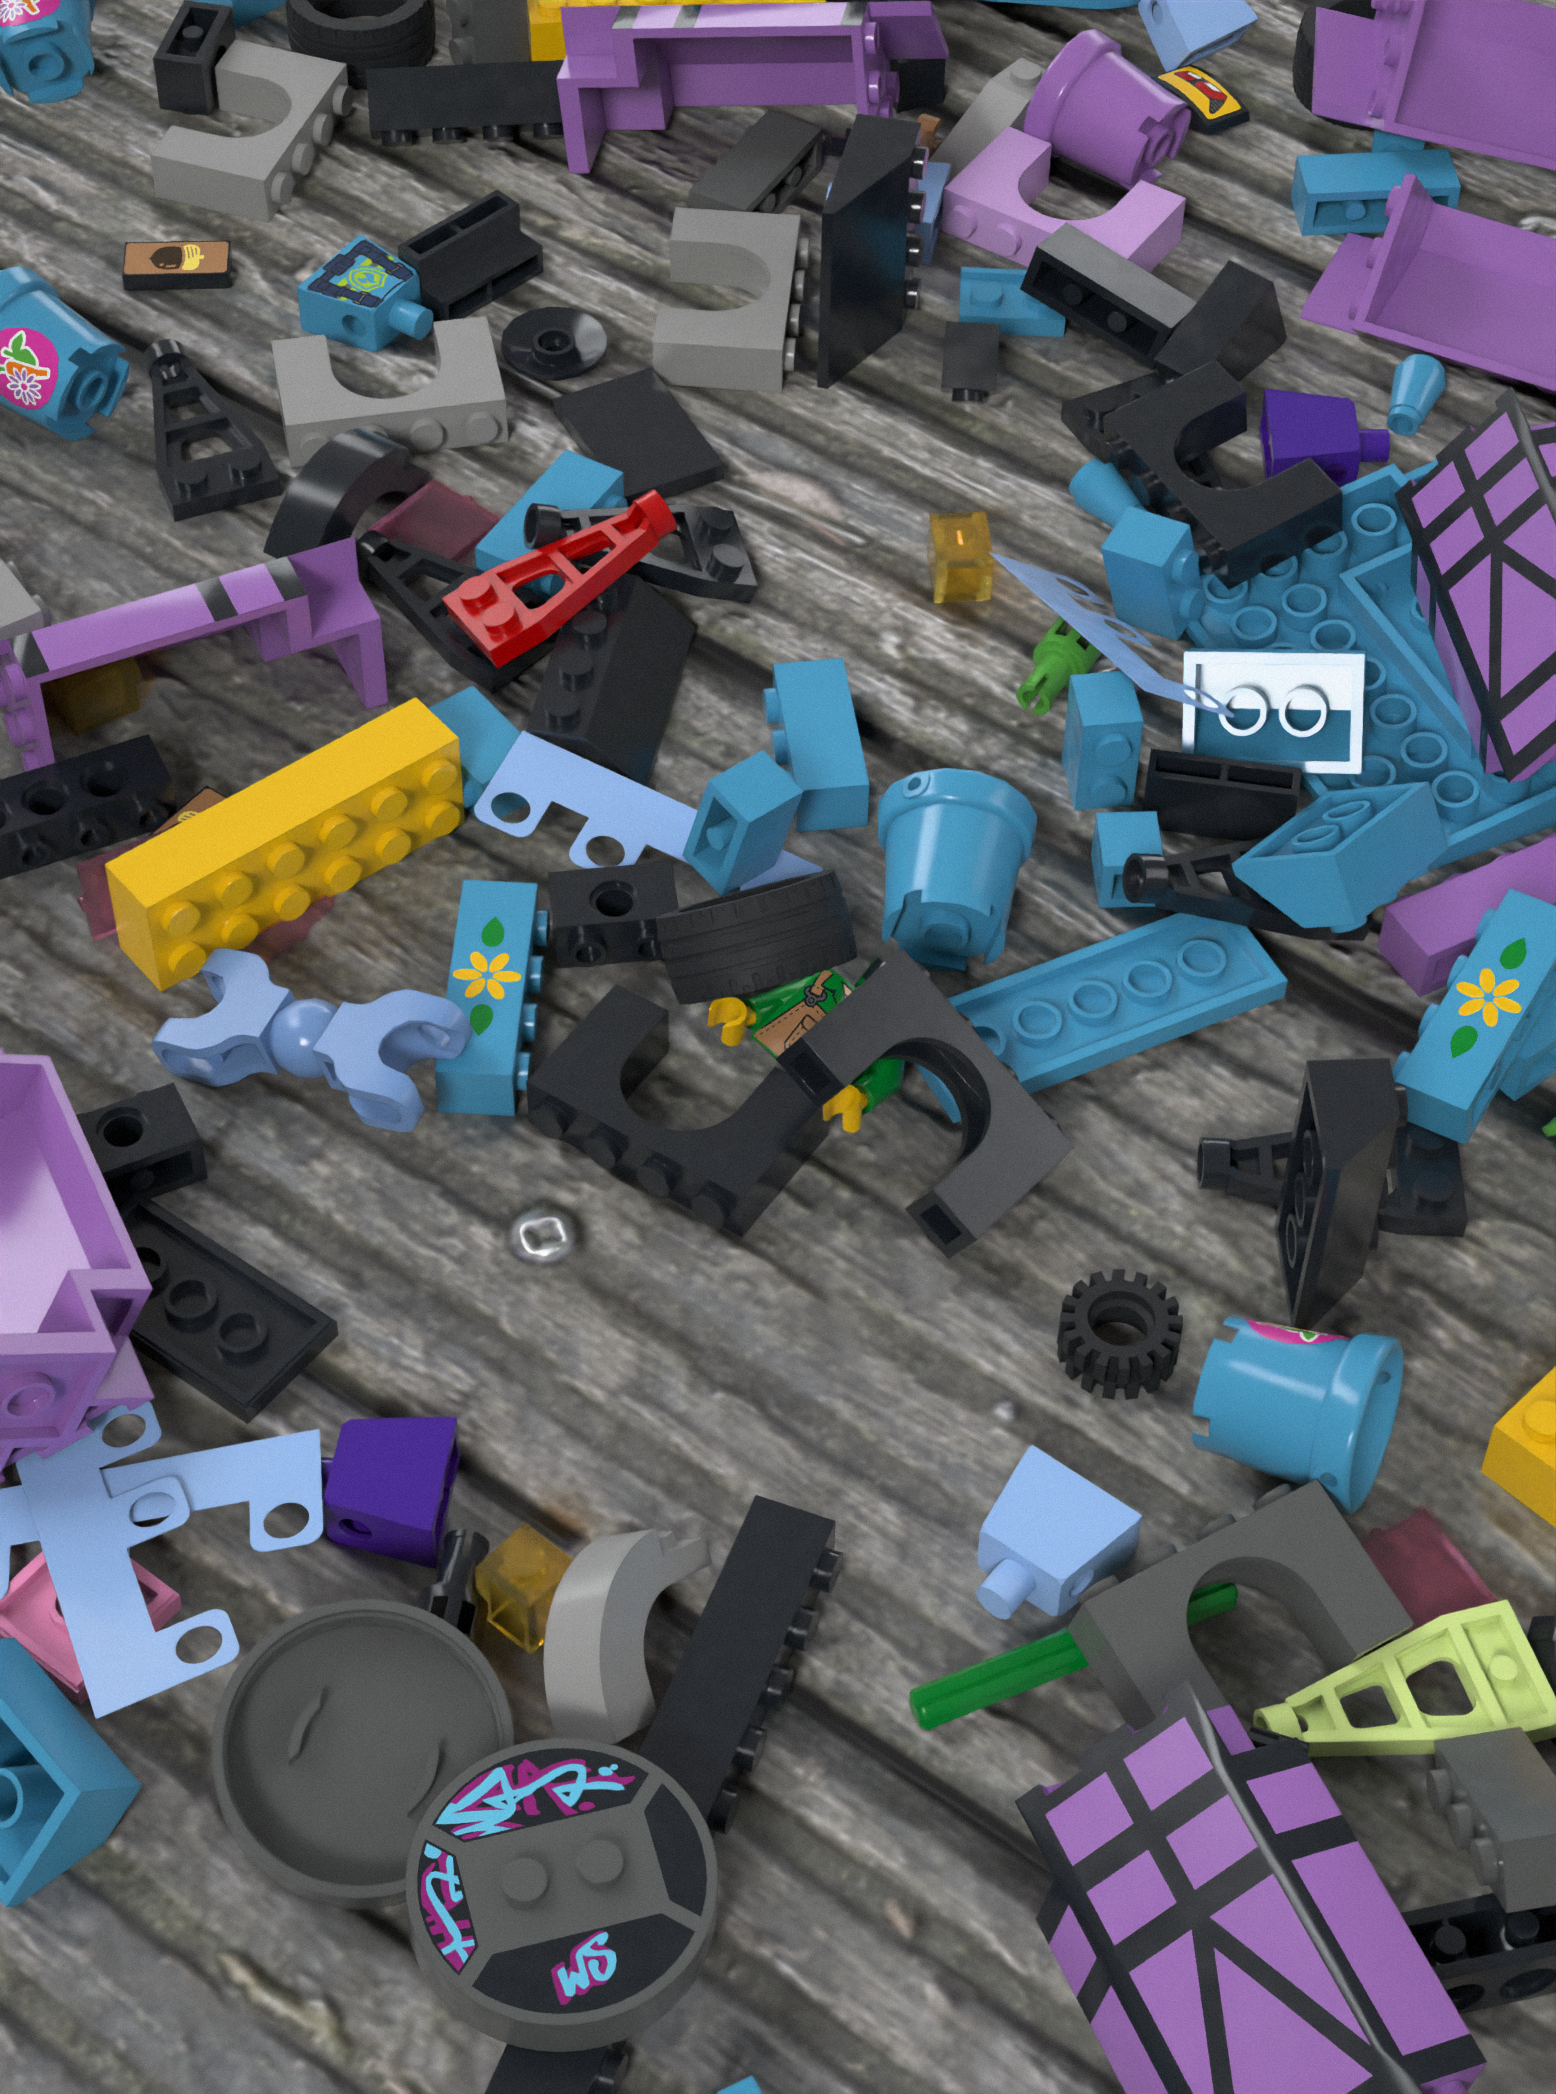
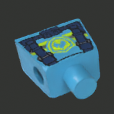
M361 235L357 236L297 287L301 330L314 335H325L327 339L366 351H381L401 332L421 340L429 333L433 324L432 311L421 304L420 278L416 270Z

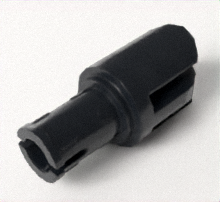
M452 1530L444 1538V1550L437 1582L423 1588L418 1596L416 1607L445 1620L463 1634L468 1633V1639L481 1651L489 1606L488 1602L478 1591L490 1543L486 1537L474 1532L468 1555L463 1557L462 1550L467 1530Z

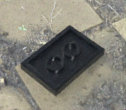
M652 368L553 399L554 414L584 456L623 472L624 498L627 499V507H630L634 500L652 489L656 490L665 499L724 479V463Z

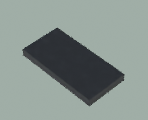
M139 1191L118 1208V1212L153 1288L128 1335L133 1347L246 1424H249L338 1336L337 1321Z

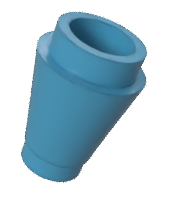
M1414 354L1408 356L1404 362L1395 368L1389 416L1387 418V425L1394 433L1404 436L1416 434L1419 426L1446 388L1445 370L1442 364L1435 358L1424 354Z
M1099 458L1086 463L1075 474L1069 485V492L1075 497L1074 504L1112 528L1115 527L1128 506L1149 512L1139 501L1135 492L1114 464H1105Z

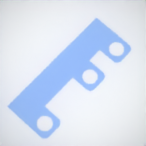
M989 552L1144 691L1234 718V714L1210 694L1164 679L1116 637L1152 646L1151 642L1132 626L1118 619L1084 609L1068 595L1103 604V601L1086 586L1071 578ZM1056 579H1063L1077 585L1086 591L1089 596L1081 595L1066 588ZM1104 620L1124 626L1132 631L1137 638L1116 631L1108 626ZM1184 690H1190L1208 698L1219 708H1211L1194 700Z
M522 731L474 807V813L480 821L515 837L529 836L552 801L588 817L589 819L569 851L571 861L584 869L602 868V866L593 863L586 854L587 843L598 836L614 838L623 846L625 857L616 866L634 865L646 844L690 864L682 854L698 811L526 731ZM502 793L518 794L529 803L530 814L527 819L519 823L501 821L492 812V800ZM781 849L775 866L741 885L739 891L821 872L823 868Z
M149 1401L132 1411H129L125 1405H120L90 1420L92 1433L45 1459H42L37 1454V1451H34L15 1462L96 1719L222 1667L233 1661L240 1649L230 1618L225 1611L220 1609L208 1610L156 1633L154 1631L127 1548L183 1525L190 1516L189 1505L180 1481L171 1476L156 1479L109 1498L99 1469L145 1450L159 1441L162 1432L153 1406ZM126 1414H135L144 1419L146 1424L145 1431L134 1443L125 1447H111L104 1443L102 1439L103 1430L113 1419ZM161 1492L168 1494L173 1499L174 1508L172 1513L160 1524L151 1527H139L131 1522L129 1517L130 1509L141 1497L150 1493ZM201 1626H209L221 1633L222 1645L219 1651L210 1659L197 1664H189L178 1658L176 1654L177 1643L188 1631Z
M320 1429L100 1470L109 1498L156 1479L171 1476L180 1481L190 1512L249 1501L250 1544L253 1549L259 1552H270L307 1545L316 1541L323 1532ZM22 1485L0 1489V1600L7 1594L9 1589L11 1546L39 1541ZM161 1492L150 1493L141 1497L130 1509L129 1517L131 1522L169 1516L174 1508L173 1499L168 1494ZM285 1503H297L307 1509L309 1513L308 1523L298 1534L280 1539L266 1533L264 1520L267 1514L275 1507ZM129 1547V1548H127V1551H128V1554H129V1557H130V1547Z

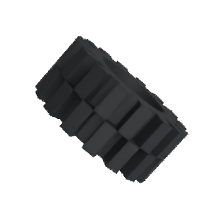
M1113 1269L1111 1281L1105 1280L1102 1271L1091 1274L1089 1286L1082 1280L1078 1281L1073 1286L1072 1296L1066 1294L1062 1303L1057 1337V1355L1060 1363L1066 1362L1065 1373L1073 1380L1082 1374V1389L1091 1393L1096 1384L1104 1386L1102 1398L1113 1400L1115 1389H1124L1126 1400L1138 1398L1140 1385L1143 1386L1149 1395L1158 1390L1160 1379L1165 1382L1168 1381L1172 1375L1173 1366L1177 1363L1183 1328V1316L1178 1315L1179 1303L1175 1296L1165 1300L1167 1287L1158 1281L1151 1289L1147 1288L1148 1275L1136 1272L1134 1282L1124 1280L1125 1269ZM1106 1323H1124L1141 1331L1145 1335V1340L1132 1346H1116L1097 1337L1094 1334V1329Z

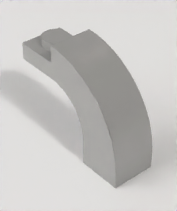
M656 1529L600 1537L584 1548L571 1562L556 1589L549 1611L544 1640V1683L547 1704L556 1738L588 1739L613 1744L653 1722L657 1714V1708L644 1659L646 1621L655 1599L666 1587L713 1564L705 1536L676 1541L673 1530L657 1532Z

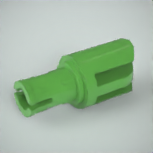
M1060 615L1034 649L1033 660L1036 667L1025 683L1021 684L1016 693L1019 704L1025 710L1028 709L1037 695L1041 696L1032 710V714L1035 715L1046 714L1064 687H1069L1070 675L1088 674L1102 654L1091 643L1084 651L1083 646L1087 639L1073 627L1067 636H1063L1069 623Z

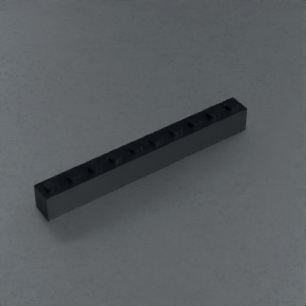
M758 1495L754 1497L638 1753L639 1756L661 1768L687 1792L702 1814L712 1839L716 1832L727 1835L732 1827L741 1798V1792L735 1790V1787L743 1769L754 1772L759 1764L767 1739V1730L761 1728L769 1708L776 1711L782 1709L793 1678V1669L788 1668V1664L795 1649L805 1652L809 1647L819 1615V1611L813 1609V1606L820 1591L829 1594L832 1592L843 1562V1552L834 1550L836 1521ZM627 2038L603 2047L573 2052L536 2051L507 2044L484 2094H617L628 2062V2055L621 2053Z

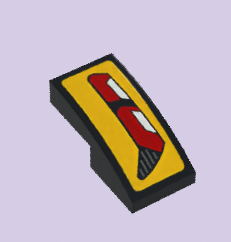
M1189 64L1150 77L1167 91L1189 104L1185 107L1191 111L1188 129L1211 135L1250 121L1249 111L1241 100L1223 82L1202 68Z

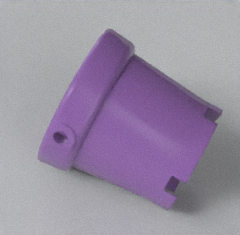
M1093 28L1082 31L1069 41L1050 63L1039 81L1027 108L1023 132L1051 143L1052 159L1063 156L1131 190L1140 180L1155 184L1163 173L1153 167L1161 161L1164 155L1172 160L1174 159L1187 134L1191 120V111L1185 108L1189 105L1188 103L1167 91L1123 58L1119 43L1098 29Z

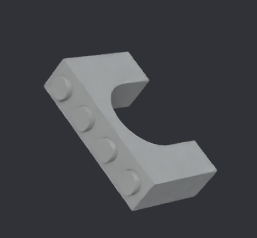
M235 39L215 66L220 110L268 120L279 125L268 132L241 138L223 137L172 125L150 154L155 193L158 198L269 223L280 206L287 204L291 197L292 189L301 176L309 172L318 151L323 145L329 143L333 130L341 118L349 114L353 104V88L348 86L345 63Z
M675 207L670 236V282L731 286L745 290L759 299L746 306L724 311L658 307L653 337V370L664 385L782 393L784 371L795 370L797 341L796 338H789V336L799 337L801 304L793 303H803L805 271L798 269L807 270L809 261L810 238L800 237L801 215Z
M487 316L433 322L437 376L430 384L415 393L389 399L361 396L343 387L333 375L325 335L271 341L276 387L290 468L303 467L329 440L345 431L356 428H365L409 448V453L508 442L506 397Z

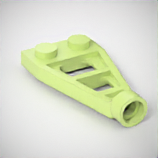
M1508 1599L1441 1615L1287 1697L1284 1703L1256 1709L1253 1715V1725L1288 1737H1297L1298 1740L1310 1743L1307 1754L1309 1758L1435 1754L1434 1741L1514 1727H1521L1532 1743L1555 1738L1556 1697ZM1433 1662H1450L1453 1664L1474 1709L1466 1715L1432 1716L1419 1711L1406 1683L1407 1678ZM1381 1686L1397 1719V1723L1369 1728L1352 1727L1340 1700L1345 1696L1368 1687ZM1298 1719L1302 1720L1306 1725V1732H1301Z

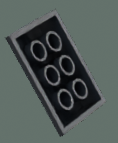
M859 113L856 115L822 211L818 388L828 389L902 330L908 309L917 310L922 280L921 278L913 277L914 267L919 268L921 263L924 236L916 234V224L922 223L926 206V192L918 190V179L924 180L929 157V147L920 146L921 123Z

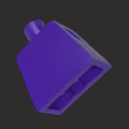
M1265 389L1259 439L1265 481L1311 458L1340 488L1357 480L1360 462L1387 463L1390 451L1389 430L1358 429L1355 404L1350 399Z
M457 1418L350 1419L343 1423L334 1458L321 1457L322 1499L324 1500L323 1507L328 1537L341 1544L416 1565L436 1568L461 1457Z

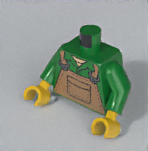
M876 957L854 986L832 969H828L744 1001L732 996L714 1000L709 1007L707 1026L714 1027L717 1024L726 1023L722 1027L721 1041L730 1047L737 1046L742 1042L745 1027H747L749 1030L754 1031L750 1037L776 1059L886 962ZM883 1060L871 1064L847 1087L823 1105V1120L829 1121L835 1114L843 1113V1130L849 1133L859 1131L862 1126L863 1115L869 1113L901 1088L905 1060Z

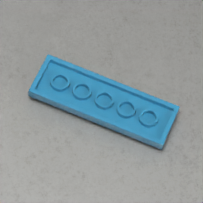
M1177 913L950 997L947 1000L958 1012L969 1018L978 1036L1000 1061L1013 1069L1022 1087L1029 1094L1283 998L1285 997L1288 980L1247 926ZM914 1063L952 1122L961 1121L955 1099L945 1084L932 1072Z

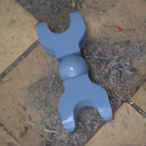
M217 948L212 951L199 972L204 975L211 995L219 1004L211 1012L195 1019L169 1018L163 1023L151 1041V1047L157 1058L170 1073L180 1078L212 1087L232 1084L250 1074L258 1072L279 1075L282 1068L299 1078L326 1077L331 1088L349 1094V1101L363 1124L396 1132H411L427 1108L422 1104L416 1085L404 1072L411 1065L425 1059H455L461 1054L473 1035V1029L465 1014L455 1003L442 997L410 989L395 991L383 995L373 1002L362 1005L343 1002L339 1009L331 1003L318 998L295 1000L290 989L273 984V977L266 963L259 955L227 948Z

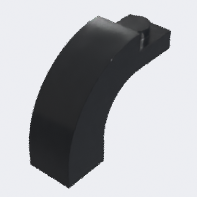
M365 428L345 431L323 445L298 473L279 506L263 552L279 559L350 538L363 513L378 497L390 491L423 493L430 472L411 464L413 455L409 453V448Z

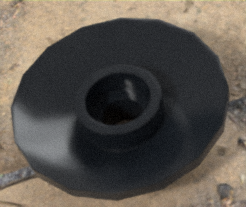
M545 307L530 310L514 318L503 330L500 346L506 363L520 374L538 380L561 381L580 377L595 369L606 356L608 336L602 324L587 313L572 308Z

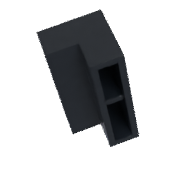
M498 189L398 245V259L414 268L419 275L421 304L432 311L434 322L466 318L544 272L543 246L521 231L519 204Z
M1151 749L1142 812L1157 811L1159 830L1235 841L1268 837L1296 815L1302 769Z

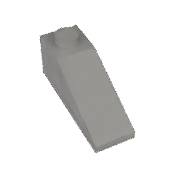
M1020 58L990 79L928 162L951 164V182L1007 126L1023 132L1027 108L1046 70L1033 62Z

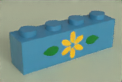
M463 880L445 999L455 1003L462 1010L472 1026L473 1035L461 1054L455 1059H436L435 1082L438 1112L515 1116L518 1090L527 1091L526 1081L531 1077L532 1056L530 1052H523L525 1041H536L538 1026V1005L530 1003L531 993H542L544 980V957L536 956L537 946H548L550 932V910L539 909L538 883Z
M1511 888L1497 910L1488 908L1484 913L1475 936L1476 946L1469 957L1464 955L1458 957L1447 981L1448 993L1440 1005L1433 1002L1427 1008L1419 1026L1418 1038L1420 1039L1412 1053L1403 1051L1392 1069L1395 1086L1403 1085L1406 1089L1408 1100L1407 1121L1464 1145L1471 1138L1556 991V906Z

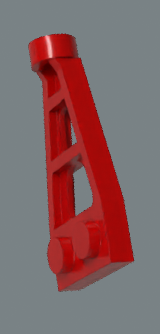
M652 489L634 500L626 512L493 567L479 576L469 578L458 589L444 596L442 600L453 620L498 669L549 638L659 544L660 539L677 530V524L666 502L656 490ZM607 547L611 550L584 574H581L571 564ZM549 574H557L565 582L564 587L544 605L534 609H528L514 594L521 585Z

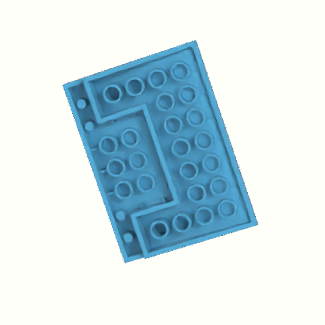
M1437 460L1406 474H1403L1393 463L1340 487L1343 491L1342 531L1230 590L1213 573H1205L1198 564L1202 589L1206 592V600L1199 618L1194 622L1190 621L1185 629L1198 648L1367 650L1362 774L1301 773V783L1316 800L1328 791L1429 781L1448 845V850L1428 865L1429 871L1556 826V761L1544 764L1527 780L1508 783L1504 771L1485 774L1410 583L1412 538L1394 494L1410 479L1418 483L1438 465Z

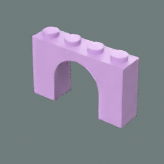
M1009 126L943 188L941 231L1029 267L1036 247L1066 222L1149 273L1181 240L1186 198L1143 180H1140L1115 207L1098 217L1085 220H1062L1035 211L1028 205L1048 186L1052 144Z

